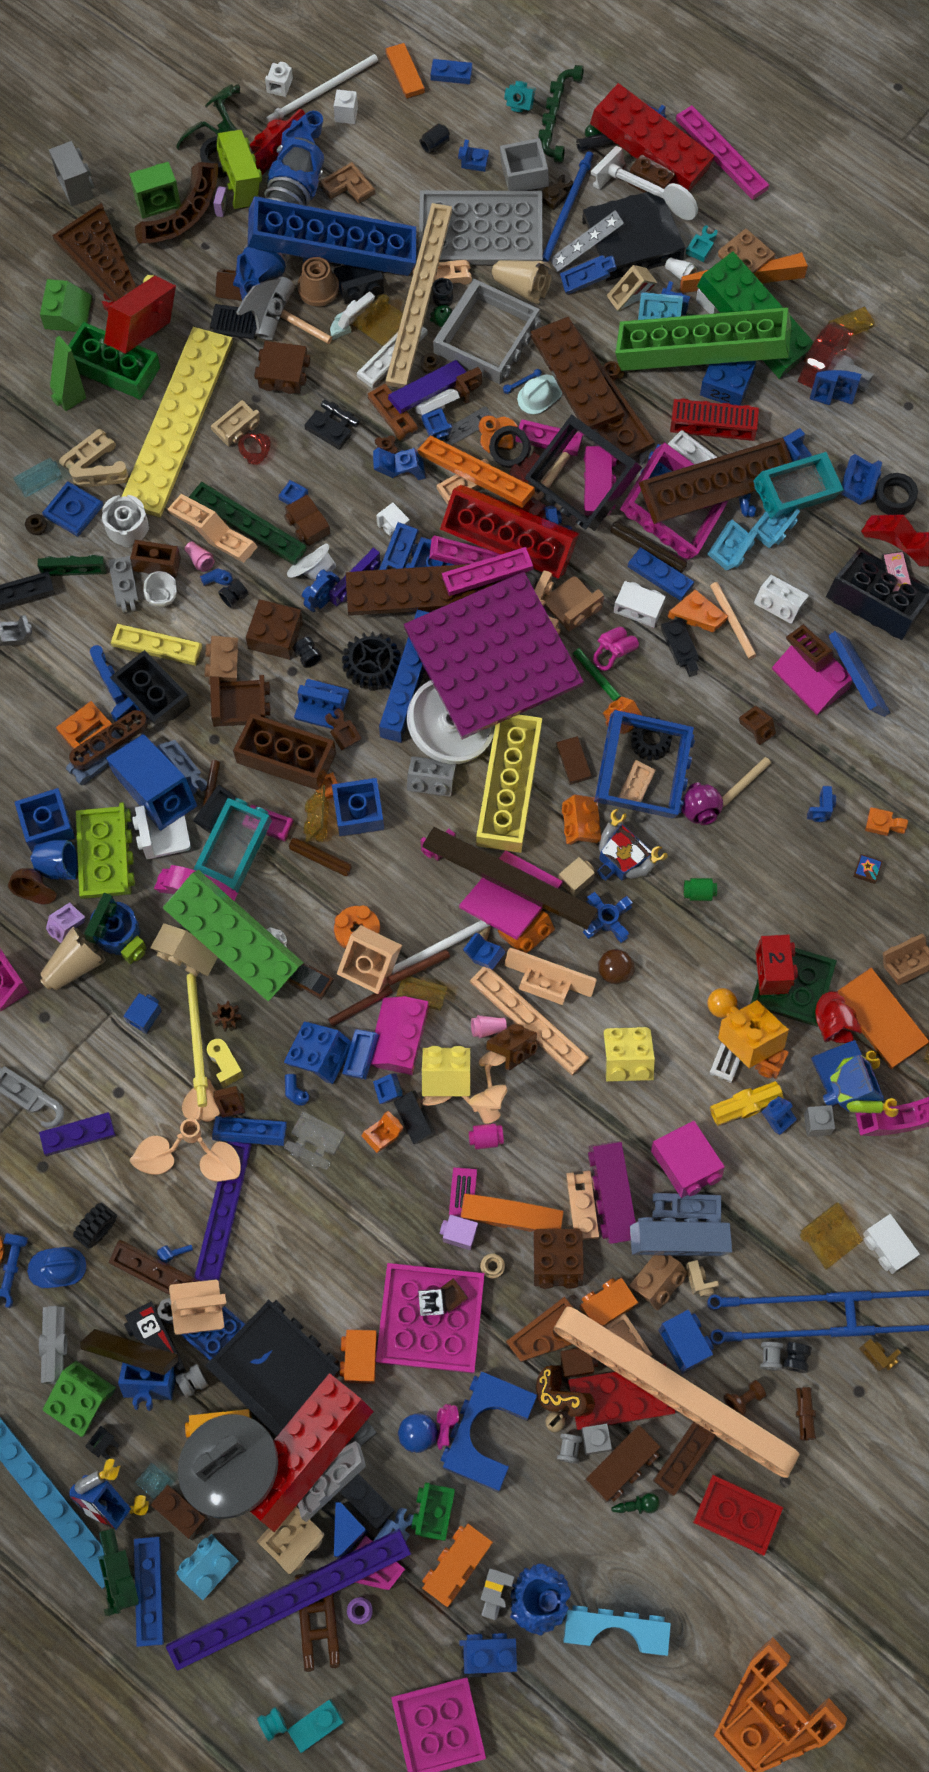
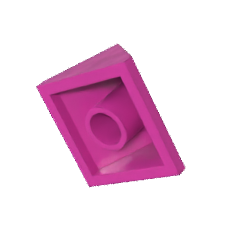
M0 949V1011H2L30 992Z

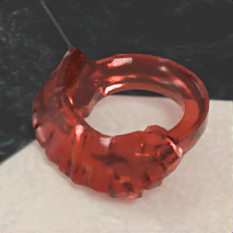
M247 433L240 438L238 443L241 455L247 459L248 464L252 463L253 465L263 462L271 447L270 438L261 433ZM245 439H255L261 446V452L249 453L244 448Z

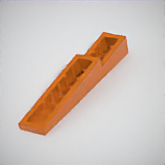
M801 252L768 261L754 275L761 283L805 278L808 265ZM708 270L682 276L680 284L681 293L698 291L697 285L702 274Z

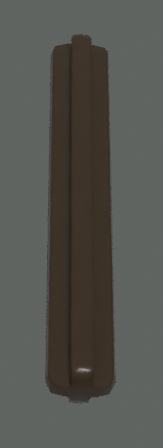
M614 522L611 526L610 532L638 549L641 547L680 573L686 569L687 561L619 522Z

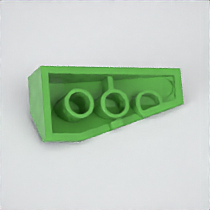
M58 336L55 340L50 381L53 393L51 398L56 406L61 405L65 411H68L86 399V395L73 352L64 340Z

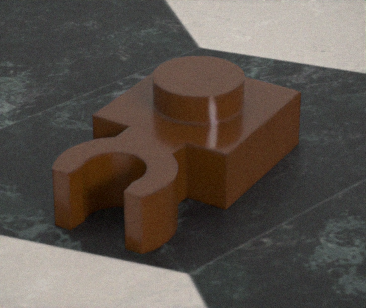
M338 708L334 711L337 719H334L328 713L325 716V720L334 727L330 733L342 751L359 742L362 738L351 720L344 721L343 711Z

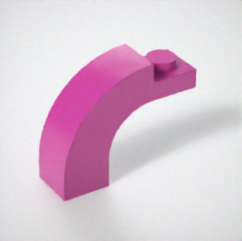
M171 865L170 869L163 868L157 878L154 889L159 893L175 894L195 870ZM205 875L235 901L238 894L236 891L224 883Z
M929 1097L912 1103L889 1107L891 1109H898V1115L895 1117L887 1116L884 1111L882 1113H855L860 1136H882L914 1131L929 1127Z

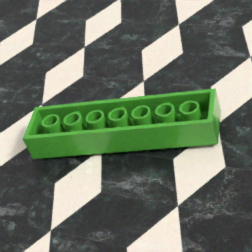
M776 308L620 321L615 352L620 371L789 358L792 327L789 309Z

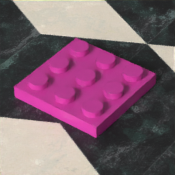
M467 1677L391 1697L408 1772H439L486 1759Z

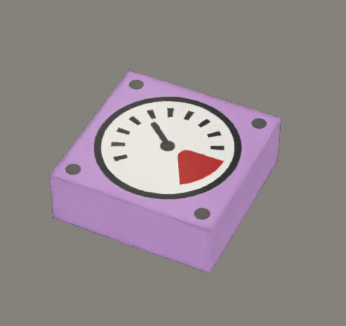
M219 186L213 204L216 216L223 217L228 198L226 187Z

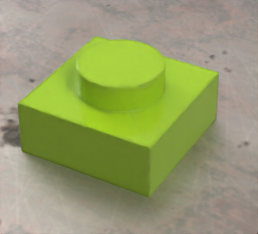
M136 936L121 951V954L131 965L134 961H139L144 956L147 947L144 941Z

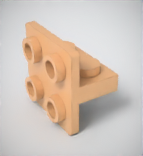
M218 1280L170 1285L169 1292L175 1335L222 1330L224 1328L222 1308L226 1305L225 1294H220Z

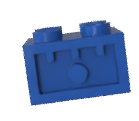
M304 1022L284 1063L313 1072L326 1083L333 1084L348 1055L352 1041L339 1030Z

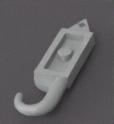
M7 1067L0 1068V1093L31 1113L40 1111L45 1105L53 1109L56 1113L55 1119L51 1122H41V1125L46 1128H52L61 1123L64 1118V1110L58 1101Z

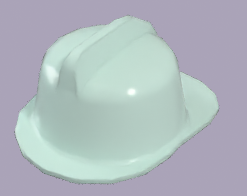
M541 375L526 382L518 394V405L527 414H539L555 403L562 396L563 392L552 375Z

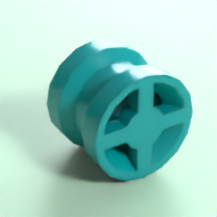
M277 1707L272 1708L268 1715L257 1717L258 1723L268 1742L273 1740L276 1734L288 1731Z

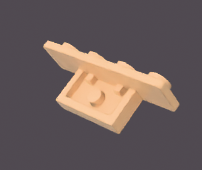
M509 948L504 965L525 973L519 986L520 990L563 1005L569 990L588 997L592 996L597 981L596 978L513 948Z

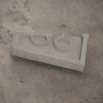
M356 1441L343 1448L298 1503L301 1519L305 1522L313 1517L366 1467L361 1446Z

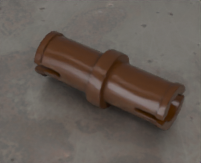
M802 1387V1390L801 1388H796L798 1406L796 1417L799 1418L800 1440H816L814 1426L816 1411L813 1410L812 1388Z

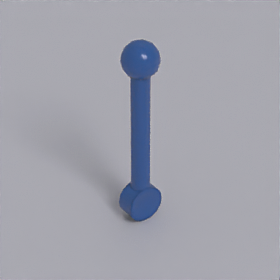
M535 369L534 373L514 384L504 385L503 392L510 394L511 389L534 377L541 376L542 371Z

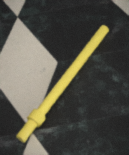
M188 974L187 988L195 1069L193 1085L197 1092L198 1107H206L208 1080L204 1073L196 976Z

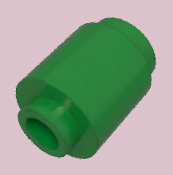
M690 878V880H684V899H689L690 901H712L713 897H717V883H713L712 878Z

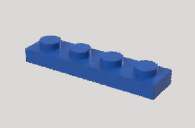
M161 1537L134 1539L135 1587L139 1600L138 1605H136L137 1647L164 1645Z

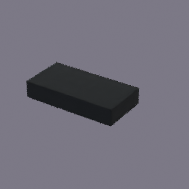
M218 785L195 816L193 822L211 834L227 798L235 800L237 797Z
M410 1091L394 1101L413 1144H418L436 1133L416 1091Z

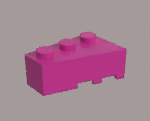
M586 446L584 453V515H592L616 482V475H612V466H616V459L599 446Z

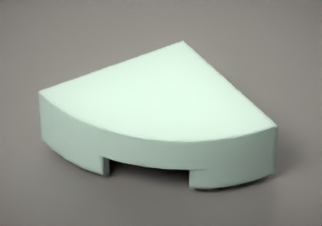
M343 312L334 318L335 320L331 325L332 340L351 333L350 325L345 329L338 325Z

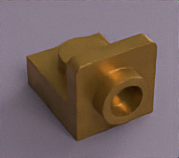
M871 1338L859 1348L878 1371H881L883 1368L889 1371L899 1362L896 1358L901 1353L899 1349L886 1357L884 1354L885 1349L877 1341L873 1342Z

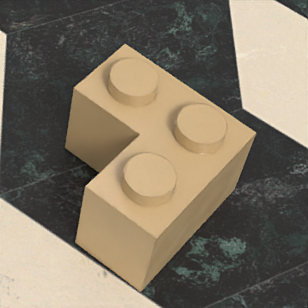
M168 924L162 925L150 947L158 952L156 956L166 962L170 961L177 966L183 964L186 966L185 971L196 977L198 974L208 976L218 958L191 933Z

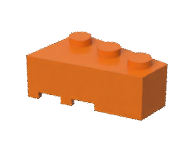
M469 1524L465 1528L462 1526L458 1528L452 1537L455 1540L450 1549L445 1547L437 1559L440 1564L435 1571L430 1569L422 1580L425 1584L422 1589L447 1608H449L493 1544L491 1540Z

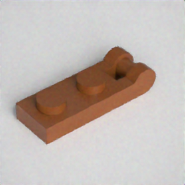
M383 384L367 394L368 399L393 430L396 438L401 441L406 438V434L416 432L418 427L407 411L400 414L388 400V396L392 392L386 384ZM404 421L406 425L400 427L399 424Z

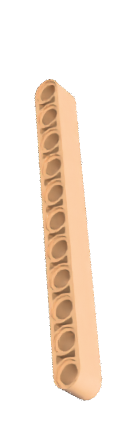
M572 1307L564 1309L554 1327V1331L559 1336L708 1431L712 1429L714 1431L712 1433L773 1473L784 1478L789 1477L800 1455L796 1449Z

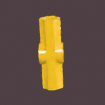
M774 1081L753 1090L752 1088L742 1090L733 1095V1098L710 1106V1111L717 1126H720L738 1118L745 1119L761 1112V1109L766 1108L777 1097L784 1099L780 1085Z

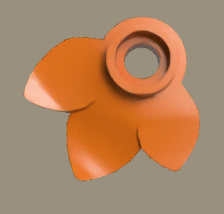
M488 415L481 418L478 428L482 434L480 443L483 449L490 453L489 444L495 431L504 426L518 427L517 424L508 417L496 419ZM486 423H491L493 428H488ZM512 434L502 437L498 447L512 449L514 443Z

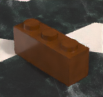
M638 1425L584 1481L605 1503L609 1499L615 1502L624 1493L621 1487L627 1481L632 1484L642 1474L639 1469L645 1463L650 1466L660 1456L656 1452L660 1446Z

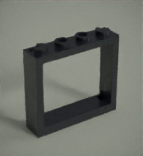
M571 414L525 476V479L531 483L530 485L535 488L537 494L540 491L546 494L544 499L555 506L558 503L562 506L560 511L569 518L572 515L578 519L575 523L586 530L589 527L595 531L642 467ZM577 431L627 467L589 519L540 482Z

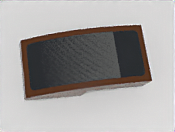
M303 963L287 983L301 991L305 990L322 1000L334 980L327 974Z

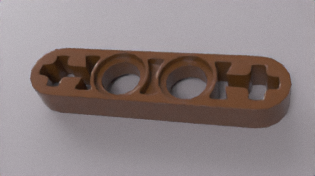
M134 710L74 748L69 754L72 766L77 770H84L142 733L148 726L145 714L142 711ZM136 718L140 720L141 724L137 725L133 720ZM125 724L128 725V728L130 727V732H128ZM117 729L124 731V735L119 739L112 737V733ZM101 741L105 743L103 750L96 751L93 749L96 742ZM88 748L90 749V752H91V754L93 755V756H91V757H90L89 753H88L87 750H86V749H88ZM80 755L84 758V761L80 762L76 757Z

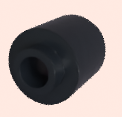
M438 123L422 135V138L419 140L420 145L426 153L435 152L450 140V132L445 125Z

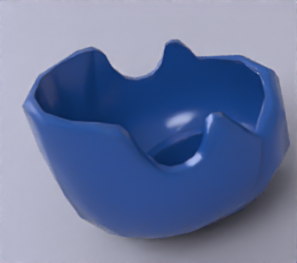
M420 1413L406 1417L400 1423L398 1430L400 1444L407 1451L415 1453L423 1452L432 1447L438 1435L436 1422L429 1415Z

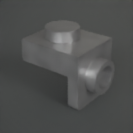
M21 615L19 621L0 622V646L25 645L32 634V626L28 623L26 615Z

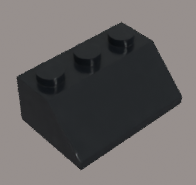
M145 650L110 677L153 724L174 720L191 706L188 694Z

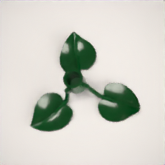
M231 84L226 86L205 105L207 108L214 102L213 106H216L223 119L217 124L219 129L217 130L205 121H200L183 133L176 146L178 150L185 137L202 127L209 128L217 136L218 133L237 130L228 116L224 102L228 96L240 93V85L236 84L233 86Z

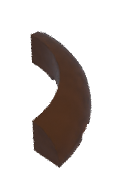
M198 162L191 167L190 185L182 204L168 217L155 221H141L135 226V235L138 243L163 242L191 228L201 218L210 204L217 184L218 163Z

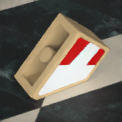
M633 265L607 294V297L617 311H621L640 301L641 292L649 293L656 286L657 281L647 268Z

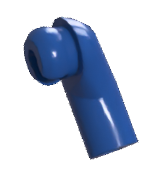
M217 568L201 575L200 579L204 586L212 582L227 586L233 580L231 573Z

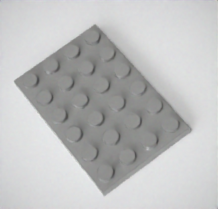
M420 190L419 250L431 204L452 206V214L439 262L467 260L470 265H494L499 260H543L542 191Z

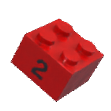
M790 935L761 936L755 950L760 995L788 994L791 986H794V979L798 977L797 965H793L792 956H795V944L790 942Z

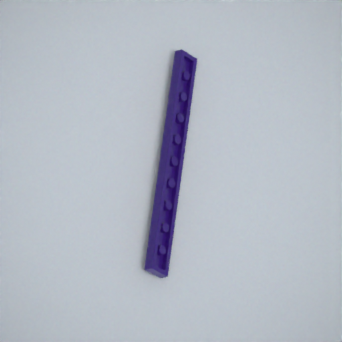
M399 1528L168 1643L166 1649L178 1671L411 1555V1551Z

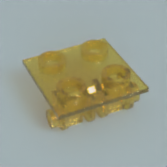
M386 294L379 295L378 299L371 303L369 307H366L365 312L358 315L357 320L352 323V326L381 346H384L399 331L403 316L401 311L388 303L390 299Z
M325 785L314 792L305 803L307 820L305 821L303 832L306 834V842H309L313 837L316 838L317 842H324L327 837L328 826L326 825H328V821L325 819L328 818L329 802L325 797Z
M836 1202L800 1230L801 1234H799L804 1242H808L825 1270L863 1241L839 1202Z

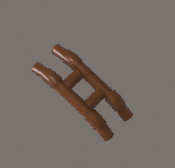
M305 1574L295 1575V1580L305 1576ZM333 1593L324 1597V1601L314 1602L299 1610L304 1671L306 1672L314 1671L313 1640L328 1639L330 1667H340ZM325 1612L326 1628L311 1630L309 1614Z

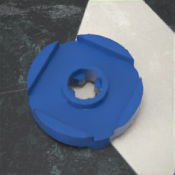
M321 570L317 574L315 582L311 586L306 587L302 593L304 606L311 612H316L314 609L316 607L322 609L330 601L329 591L335 586V583L340 581V578L332 571Z

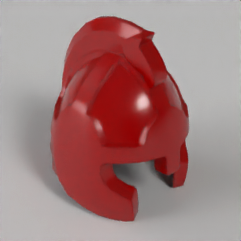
M838 991L825 993L819 998L815 1014L825 1043L830 1040L836 1043L853 1041L851 1032L843 1028L858 1032L859 1034L862 1033L855 1010L845 1004L844 997L839 995Z

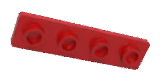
M299 109L288 121L277 119L270 121L267 127L257 134L249 144L252 152H256L254 154L256 168L260 169L262 175L277 160L279 154L277 149L281 145L282 133L290 128L293 120L298 121L305 115L303 109Z

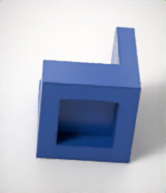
M801 428L783 437L792 462L812 456L803 444L805 433Z

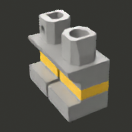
M489 1569L481 1600L485 1601L481 1616L497 1620L500 1606L506 1607L505 1600L501 1597L503 1586L512 1587L515 1576Z

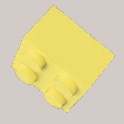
M431 1046L423 1048L422 1096H470V1048L462 1046L452 1048Z

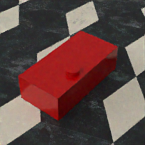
M154 275L111 304L108 310L104 343L126 354L170 323L176 285Z

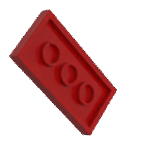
M617 1372L568 1380L570 1392L590 1393L595 1400V1408L590 1415L574 1417L577 1431H580L583 1427L601 1424L609 1426L676 1414L675 1409Z

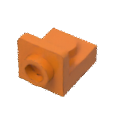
M783 1049L756 1064L755 1069L759 1070L758 1073L766 1078L773 1077L776 1079L789 1052Z

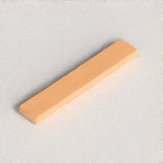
M482 967L470 980V983L515 1024H520L524 1028L537 1032V1044L572 1076L589 1059L584 1052L493 970Z

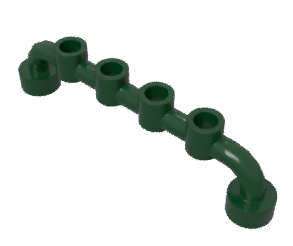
M575 65L574 69L564 70L559 74L557 81H551L550 94H553V97H547L546 109L549 110V113H544L542 118V125L546 127L545 130H539L538 138L542 142L544 154L554 158L556 163H563L565 146L556 145L555 149H551L549 145L552 142L553 128L556 125V116L560 108L564 82L569 77H573V82H582L584 75L583 65Z

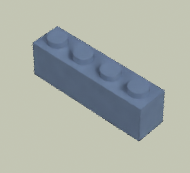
M651 1217L639 1218L638 1222L630 1225L632 1255L724 1256L732 1252L730 1223H721V1219H708L706 1222H698L697 1218L684 1219V1222H676L675 1218H663L661 1221H653Z

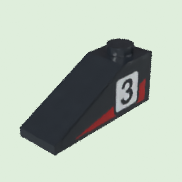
M152 1301L125 1315L128 1322L124 1323V1326L130 1337L134 1335L143 1344L178 1354ZM178 1354V1362L174 1367L183 1373L187 1370Z

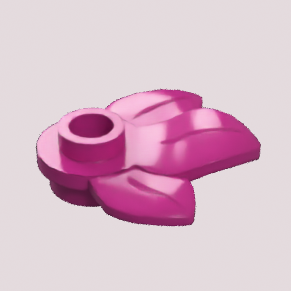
M445 1404L437 1413V1423L440 1426L437 1437L439 1450L442 1449L443 1445L449 1446V1428L452 1429L459 1420L458 1409L455 1405Z

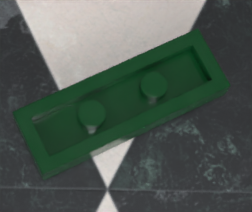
M71 555L64 558L53 556L38 558L37 566L40 573L49 571L50 576L107 574V566L103 556L89 555L88 557H77Z

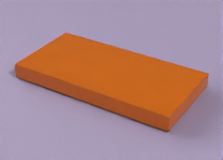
M872 968L838 990V994L844 997L845 1004L855 1010L862 1033L890 1069H893L929 1043L926 1036Z

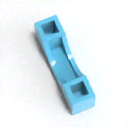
M572 1605V1610L567 1611L563 1643L590 1646L593 1639L602 1630L616 1627L627 1631L633 1636L640 1653L668 1656L671 1623L664 1622L665 1617L649 1615V1620L639 1619L638 1613L624 1612L623 1617L613 1616L614 1610L598 1609V1614L587 1612L588 1607Z

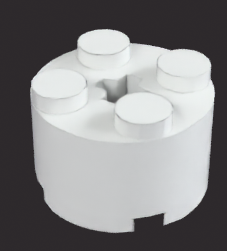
M117 495L110 498L104 504L102 521L108 537L113 542L128 548L134 544L135 540H142L149 530V523L144 506L138 498L132 495L123 497Z

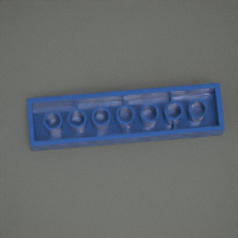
M254 196L248 214L247 247L306 258L321 257L328 262L409 276L416 264V226Z

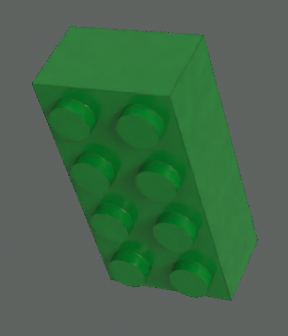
M83 322L68 345L73 352L79 374L141 400L161 368L158 354L139 345L125 354L104 343L106 331Z

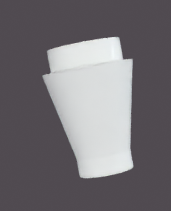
M672 257L667 260L665 268L680 280L682 276L697 273V267L693 263L677 260Z

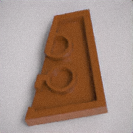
M563 1297L506 1341V1344L520 1362L573 1345L554 1331V1327L564 1309L572 1307L566 1297Z

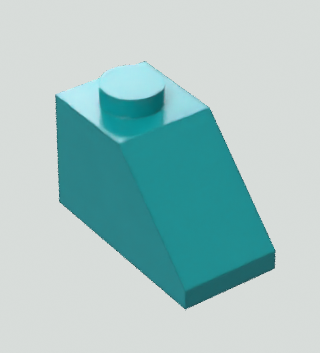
M329 1699L290 1727L288 1733L300 1753H302L345 1721L332 1699Z

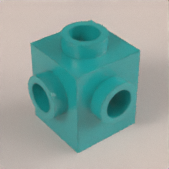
M516 81L515 84H510L509 88H506L504 100H507L506 106H510L511 110L515 112H523V109L531 110L533 108L536 88L527 86V82Z

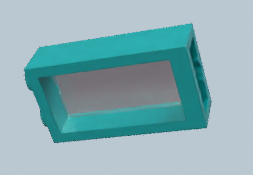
M827 452L762 471L753 480L755 490L759 493L763 507L770 519L792 513L796 509L801 510L833 500L844 490Z
M227 798L193 870H200L203 874L224 883L238 893L272 820L268 815L269 812L260 807L253 809L247 806V802L239 798H235V800Z

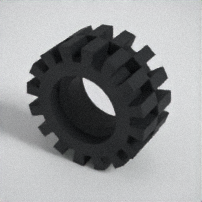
M635 727L632 731L631 747L632 749L635 748L634 753L636 755L640 753V758L642 759L646 756L648 761H651L652 757L655 760H659V756L663 758L666 752L668 753L670 750L673 735ZM654 732L659 735L660 742L657 745H648L643 740L644 734Z
M102 1202L96 1204L95 1208L93 1207L89 1213L87 1212L85 1218L81 1219L80 1224L73 1232V1237L87 1249H91L113 1227L112 1224L116 1222L117 1214Z

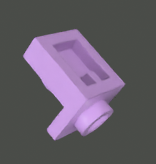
M69 902L49 915L46 930L52 938L61 943L72 927L77 928L84 923L85 916Z

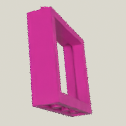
M664 442L655 449L620 510L629 519L635 520L642 525L645 531L658 537L663 544L677 551L679 556L689 560L701 550L728 501L711 507L691 544L662 522L654 524L650 513L635 503L636 498L641 492L639 482L649 478L658 461L671 471L694 465Z

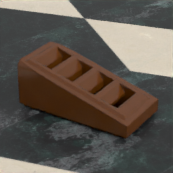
M804 624L786 636L787 641L816 672H819L833 661V650ZM803 635L806 636V637H805L804 639H802L800 642L797 641V640H798L799 638H801Z

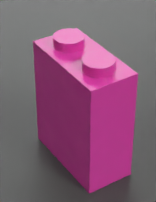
M695 1121L653 1141L651 1152L681 1198L687 1195L693 1196L702 1187L708 1184L710 1186L715 1185L722 1179L725 1166Z

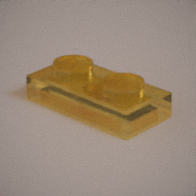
M864 306L828 321L827 327L836 342H839L873 328L875 322Z
M408 977L401 980L396 997L406 996L428 1001L429 1008L441 1011L448 987Z

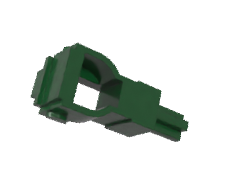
M114 1528L99 1532L104 1555L98 1556L107 1593L105 1596L108 1608L104 1609L105 1616L121 1613L120 1610L138 1605L139 1602L136 1587L130 1573L126 1550H119Z

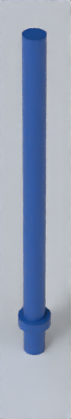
M590 151L586 152L584 159L579 163L580 169L543 252L542 261L549 262L585 175L591 169V161L594 154Z

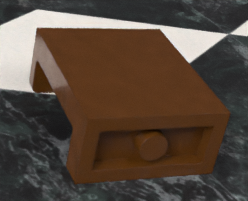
M259 675V680L220 682L219 676L210 677L211 719L214 727L246 725L251 713L264 718L271 716L270 702H266V695H270V683L265 682L264 675Z

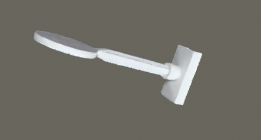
M615 146L591 170V175L596 177L593 187L599 190L612 177L620 178L663 198L669 209L682 219L692 220L698 214V206L694 197L681 185L672 183L665 189H662L623 170L622 167L625 165L623 149Z

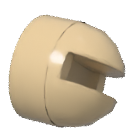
M560 1412L549 1413L545 1420L547 1429L555 1433L560 1432L565 1426L563 1414ZM559 1416L561 1420L552 1427L550 1423Z

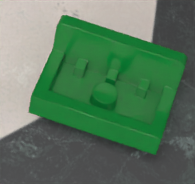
M425 1482L424 1488L419 1487L416 1503H421L419 1514L414 1513L411 1529H416V1536L446 1541L455 1489L432 1485Z

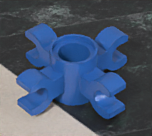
M596 892L589 895L587 903L598 909V916L596 920L591 922L588 930L584 929V935L590 939L602 929L604 931H612L620 943L627 940L629 933L618 922V917L632 908L633 902L628 896L624 897L614 906L611 904L604 905ZM610 914L614 919L612 921H605L602 916Z

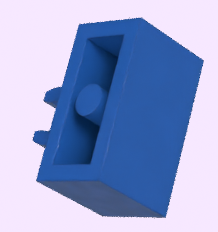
M122 1363L118 1385L123 1397L133 1398L135 1410H138L139 1404L142 1401H146L147 1410L151 1411L153 1408L152 1399L172 1400L176 1374L173 1367L165 1375H161Z

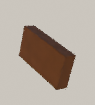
M578 736L556 742L569 784L591 779L592 775Z

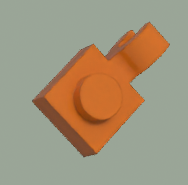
M871 807L865 831L888 836L889 830L905 834L908 820L903 818L892 819L893 812Z

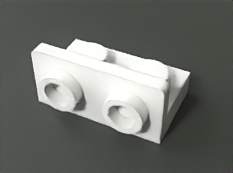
M770 575L760 587L754 604L789 623H793L798 611L805 604L809 595Z

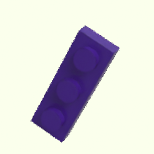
M373 547L349 572L378 570L381 565L380 552ZM346 575L329 591L330 602L336 607L341 602L347 601Z
M109 1112L39 1132L43 1152L46 1157L116 1137Z

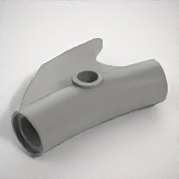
M279 277V279L265 281L253 286L239 306L237 315L252 311L257 326L255 335L261 339L273 340L280 316L295 289V285L288 278Z

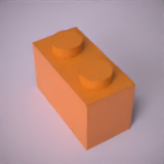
M622 1277L617 1281L612 1278L602 1285L603 1290L595 1294L592 1291L581 1299L583 1303L580 1304L582 1313L604 1327L623 1313H627L636 1307L638 1301Z
M346 1330V1336H342L341 1351H345V1361L340 1362V1377H344L345 1383L375 1384L377 1332L375 1330Z

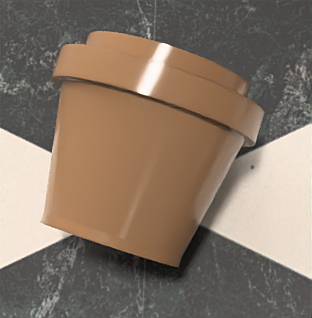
M312 257L304 262L302 273L297 283L298 294L305 303L311 306H325L335 300L339 292V282L327 260L321 257Z

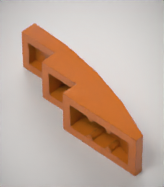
M464 1194L460 1218L502 1228L510 1227L532 1232L536 1229H561L563 1211L517 1201Z

